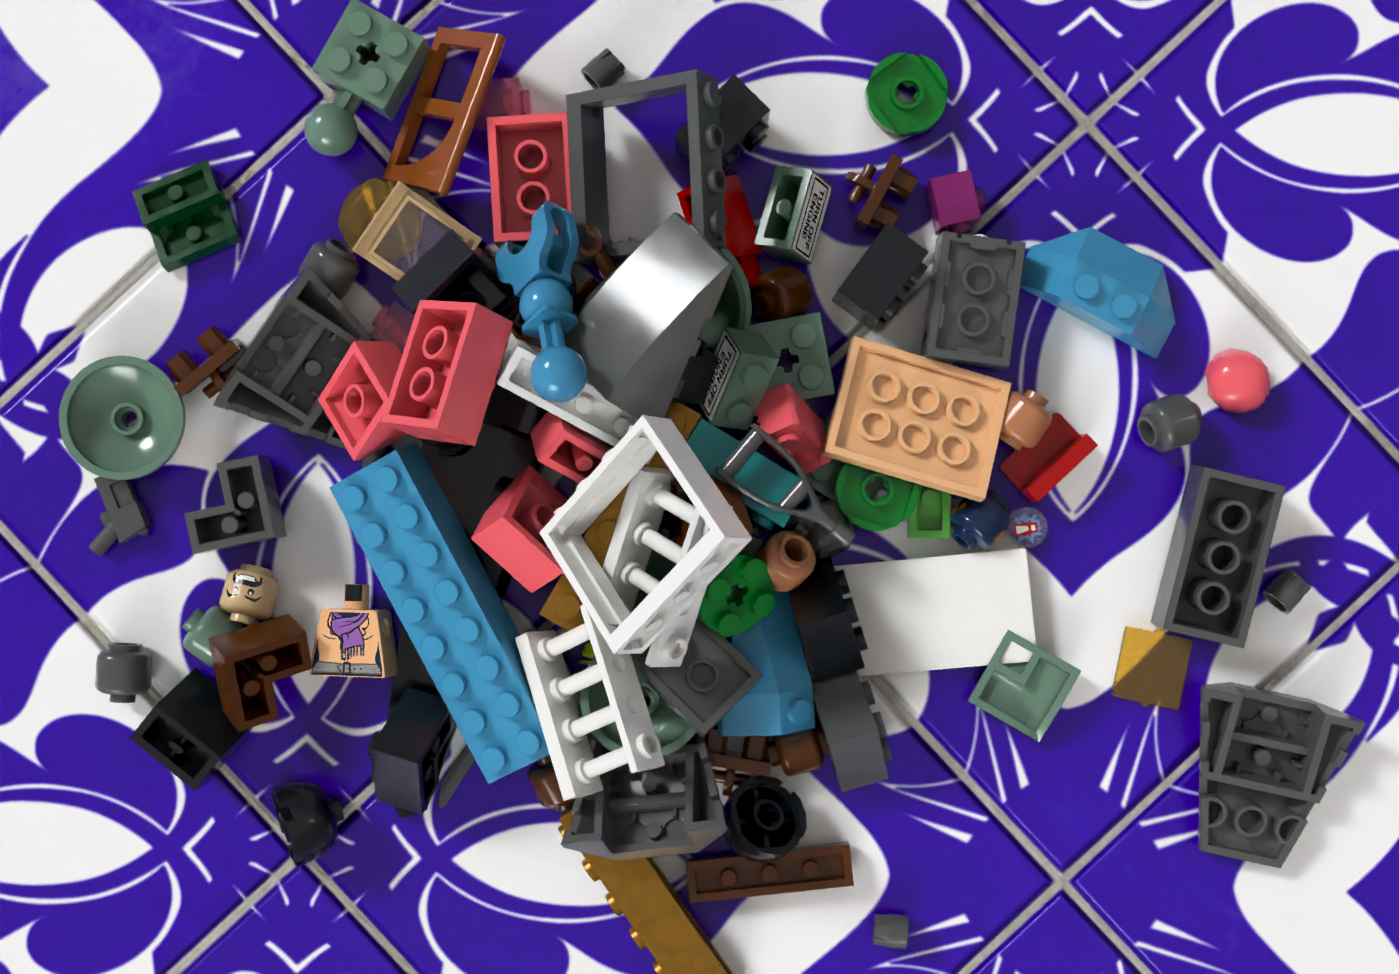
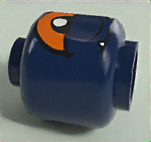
M990 489L987 490L986 499L981 503L963 498L950 514V525L954 530L951 534L953 539L967 550H971L973 547L980 550H989L1011 524L1008 503L999 494Z

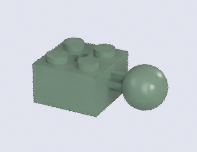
M350 0L311 68L322 82L338 90L332 103H325L315 107L305 120L304 133L312 149L321 155L329 157L340 156L348 152L357 139L358 127L354 115L360 104L393 121L425 65L431 49L426 39L359 0ZM375 54L379 56L377 62L369 61L366 63L370 56Z
M820 312L749 325L747 331L761 333L778 358H780L781 353H787L790 358H795L796 361L789 373H785L782 366H777L765 392L787 383L791 385V388H794L795 392H798V396H801L805 402L829 398L835 394Z

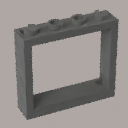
M694 69L566 95L571 214L575 220L579 240L585 245H593L597 241L595 237L587 232L586 227L590 225L597 227L602 235L603 250L616 264L622 263L646 240L610 244L603 108L686 92L692 226L717 250L726 249L725 225H728V219L724 213L723 192L726 189V176L722 170L721 149L724 146V134L720 127L719 106L722 102V96L719 95L718 77ZM579 250L577 251L574 262L597 266L591 256H585Z

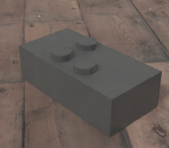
M1190 465L1151 623L1164 630L1244 648L1286 486L1202 466Z

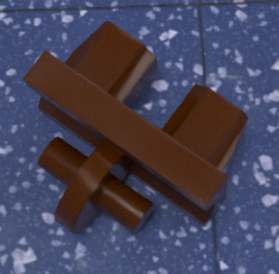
M892 154L876 184L871 180L877 168L871 164L866 163L861 174L848 172L844 180L853 189L847 200L858 205L863 194L869 196L854 224L855 227L865 231L867 226L874 230L882 231L888 222L894 226L900 212L882 203L883 196L888 190L907 201L918 181L915 175L900 166L903 161L902 158Z
M216 326L210 327L196 339L210 356L200 366L186 350L181 351L166 363L170 373L178 382L173 388L181 397L186 393H190L208 377L211 378L212 382L203 388L202 391L209 399L221 391L235 364L224 372L219 368L245 348L238 338L231 340Z
M714 726L704 736L711 765L726 768V771L713 769L716 782L723 783L722 795L729 796L733 785L739 786L746 779L750 778V775L735 773V770L769 776L771 763L767 756V736H744L742 752L726 749L728 736L718 735V726Z

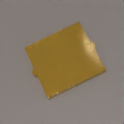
M1125 626L1111 696L1138 701L1143 707H1148L1149 704L1178 710L1193 640L1164 634L1162 629H1155L1153 632Z

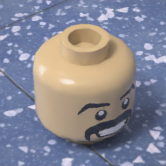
M241 564L240 569L228 572L219 604L224 611L231 614L229 621H236L243 626L254 625L256 620L264 621L271 618L280 589L278 581L272 578L273 571L256 565Z

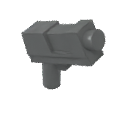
M95 478L94 481L107 512L100 514V519L105 528L92 541L89 548L95 554L102 556L117 538L119 543H126L137 535L146 536L149 534L148 528L152 525L143 502L138 500L131 480Z

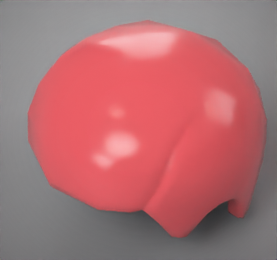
M1230 348L1214 356L1205 369L1204 374L1207 378L1208 386L1207 394L1225 412L1243 414L1255 410L1265 402L1266 396L1269 395L1270 374L1268 368L1259 357L1249 351Z

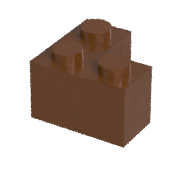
M289 614L208 638L222 711L238 732L279 718L273 681L312 669L306 631Z

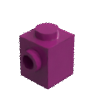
M971 170L930 178L925 185L935 233L947 231L958 233L957 236L971 232V226L981 219L980 213L985 211L982 190L974 187Z

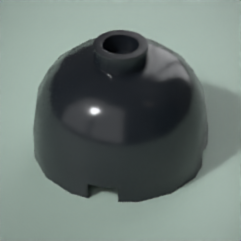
M760 775L746 779L729 795L723 807L728 831L724 833L726 842L736 854L746 860L768 863L781 859L798 845L806 831V812L801 799L794 791L790 794L785 788L780 786L783 782L777 778Z
M297 780L272 787V799L282 833L285 834L287 842L291 843L287 845V849L295 867L310 863L324 856L333 847L338 837L337 822L344 820L338 797L329 799L324 788L313 781Z

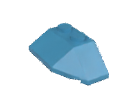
M1092 227L1030 247L1023 261L1020 288L1154 359L1158 357L1176 323L1162 264Z

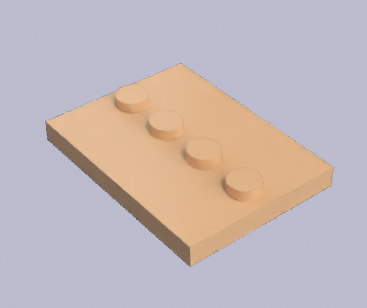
M854 336L849 345L822 456L981 503L986 499L1011 383Z

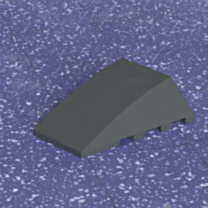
M674 212L573 309V314L577 316L578 324L564 336L566 347L573 349L582 357L587 368V380L608 402L638 419L642 415L669 419L670 417L666 413L673 397H679L685 380L681 379L688 360L690 356H696L702 340L698 336L705 320H711L734 265L682 215Z
M307 265L277 301L241 354L213 405L346 449L318 398L353 341L376 340ZM388 445L374 454H377L380 459Z
M1233 682L1201 685L1199 850L1281 868L1308 823L1306 817L1314 804L1320 803L1327 791L1325 785L1335 768H1340L1349 754L1346 751L1355 734L1360 735L1366 722L1307 698Z
M644 696L646 705L648 707L650 705V701L647 697ZM696 732L682 748L663 757L665 765L662 767L631 774L629 764H625L599 775L604 790L593 795L575 798L571 810L574 816L569 831L565 830L561 842L563 848L619 861L700 852L728 831L705 738H702ZM597 741L593 757L597 758L611 751Z

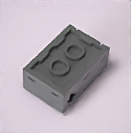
M943 231L936 239L920 356L948 364L1001 371L1009 367L1026 242L1010 241L1007 244V240L990 238L983 234H961L957 237L958 233Z

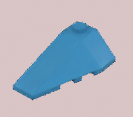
M773 590L772 596L775 599V606L772 612L766 617H761L748 630L733 635L731 642H729L763 677L718 722V735L774 736L815 728L813 687L788 591L777 592Z

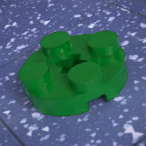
M902 52L886 57L872 71L865 90L866 106L871 118L881 129L897 138L915 136L926 132L937 123L946 106L948 92L946 77L937 63L921 54L916 56ZM903 85L906 89L913 86L917 92L913 96L915 101L913 104H908L906 101L901 103L897 99L899 95L898 86Z
M844 463L836 477L835 496L839 509L852 524L869 531H883L897 526L912 514L919 498V484ZM876 478H880L883 480L882 487L888 489V494L886 497L879 496L877 502L870 499V492L866 491L865 487L867 483H874Z
M740 551L708 584L697 615L700 621L722 636L731 637L748 630L761 617L768 616L774 609L775 599L772 596L774 584L769 576L767 564L750 553ZM736 584L739 587L738 594L732 600L727 599L732 593L731 587Z

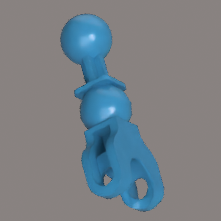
M546 201L532 215L531 234L527 244L521 246L508 240L496 252L495 262L498 279L507 285L513 286L515 296L520 297L519 312L525 322L522 325V333L541 342L542 351L535 357L530 369L532 386L537 394L545 400L563 403L577 397L587 381V368L584 360L576 351L566 347L564 336L578 324L577 316L573 314L574 300L568 287L572 284L571 268L578 251L579 236L571 213L555 203ZM555 226L558 230V235L555 234Z

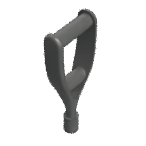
M755 423L751 424L752 429L720 468L716 467V473L755 502L780 513L813 521L829 530L828 534L842 546H848L854 539L855 533L840 521L835 522L822 507L810 480L793 456ZM765 439L781 452L799 476L778 503L760 497L733 479ZM808 495L809 506L804 509L796 508L804 497Z

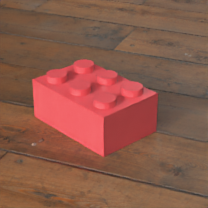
M567 112L486 117L494 243L499 249L508 240L518 245L527 244L531 234L532 215L546 201L555 203L571 213ZM555 226V234L558 235V230Z
M420 300L381 422L419 439L475 446L482 429L483 419L491 393L495 387L496 377L514 322L478 303Z

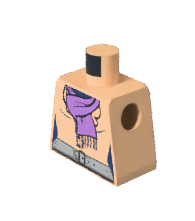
M344 584V607L322 609L311 656L312 669L309 670V675L372 678L398 676V662L391 612L387 609H369V585Z

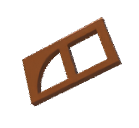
M438 27L382 179L393 184L401 181L407 187L448 196L504 47L506 38L502 34ZM449 48L479 52L461 103L431 98ZM424 116L453 121L449 132L434 151L418 162L406 165Z

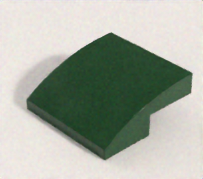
M204 160L132 191L143 226L151 233L161 266L168 273L243 241L221 185L208 160Z

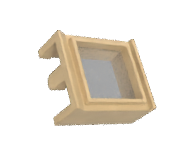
M401 181L397 182L352 248V251L396 281H399L451 229L479 256L483 253V250L478 247L482 241L480 236L421 197Z

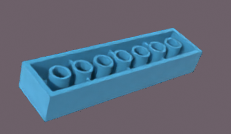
M418 443L396 449L329 487L487 783L490 784L550 755L515 638L520 636Z

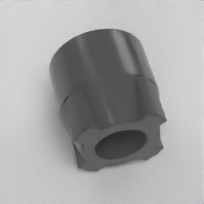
M606 48L583 67L581 73L593 89L613 86L625 74V67Z
M1290 569V571L1284 570L1262 593L1267 601L1276 609L1289 614L1311 587L1295 571Z
M874 914L873 944L889 948L906 949L909 927L908 915Z

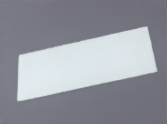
M1025 548L834 566L835 571L844 570L851 593L845 594L843 597L844 599L852 597L859 619L858 622L852 623V626L857 627L861 625L868 647L867 650L860 651L865 668L857 670L859 677L985 666L989 664L1007 630L1036 645L1027 551ZM799 631L810 679L812 680L816 677ZM1011 641L1000 663L1028 662L1033 653Z

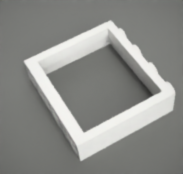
M642 415L634 425L629 426L625 436L614 448L603 455L602 462L589 477L577 485L574 494L563 506L554 511L555 515L539 532L613 654H642L752 540V537L672 420ZM658 451L710 529L630 613L581 535Z

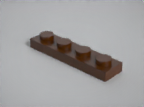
M848 841L795 847L785 857L768 863L749 861L736 853L685 860L690 903L854 886Z

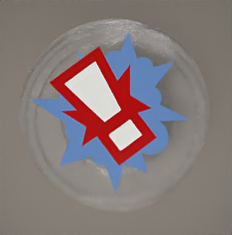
M1021 507L1009 514L1011 524L1005 531V534L1012 544L1022 548H1032L1039 545L1045 539L1048 524L1045 516L1039 510L1031 507Z

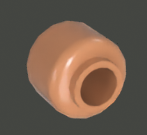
M1029 388L1024 394L1010 391L999 439L1019 452L1023 447L1034 448L1053 421L1051 413L1045 409L1049 401Z
M783 530L773 534L756 554L758 559L767 564L769 576L774 584V591L787 592L797 588L813 572L816 563L815 551L811 543L803 535L794 531Z

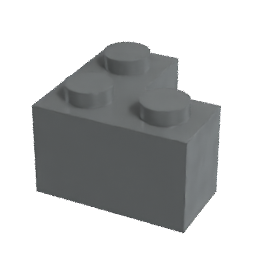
M255 455L217 463L225 505L184 513L193 554L210 553L287 536L270 456Z
M857 670L817 682L816 678L812 679L814 706L823 729L831 763L841 793L889 779L885 762L891 761L892 756L885 737L887 732L880 711L872 713L870 705L875 704V699L869 681L861 682Z

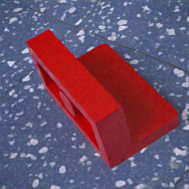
M1060 413L1052 414L1053 421L1034 448L1023 447L1020 452L1015 449L998 466L999 470L1029 502L1040 501L1098 446L1087 433L1079 435Z

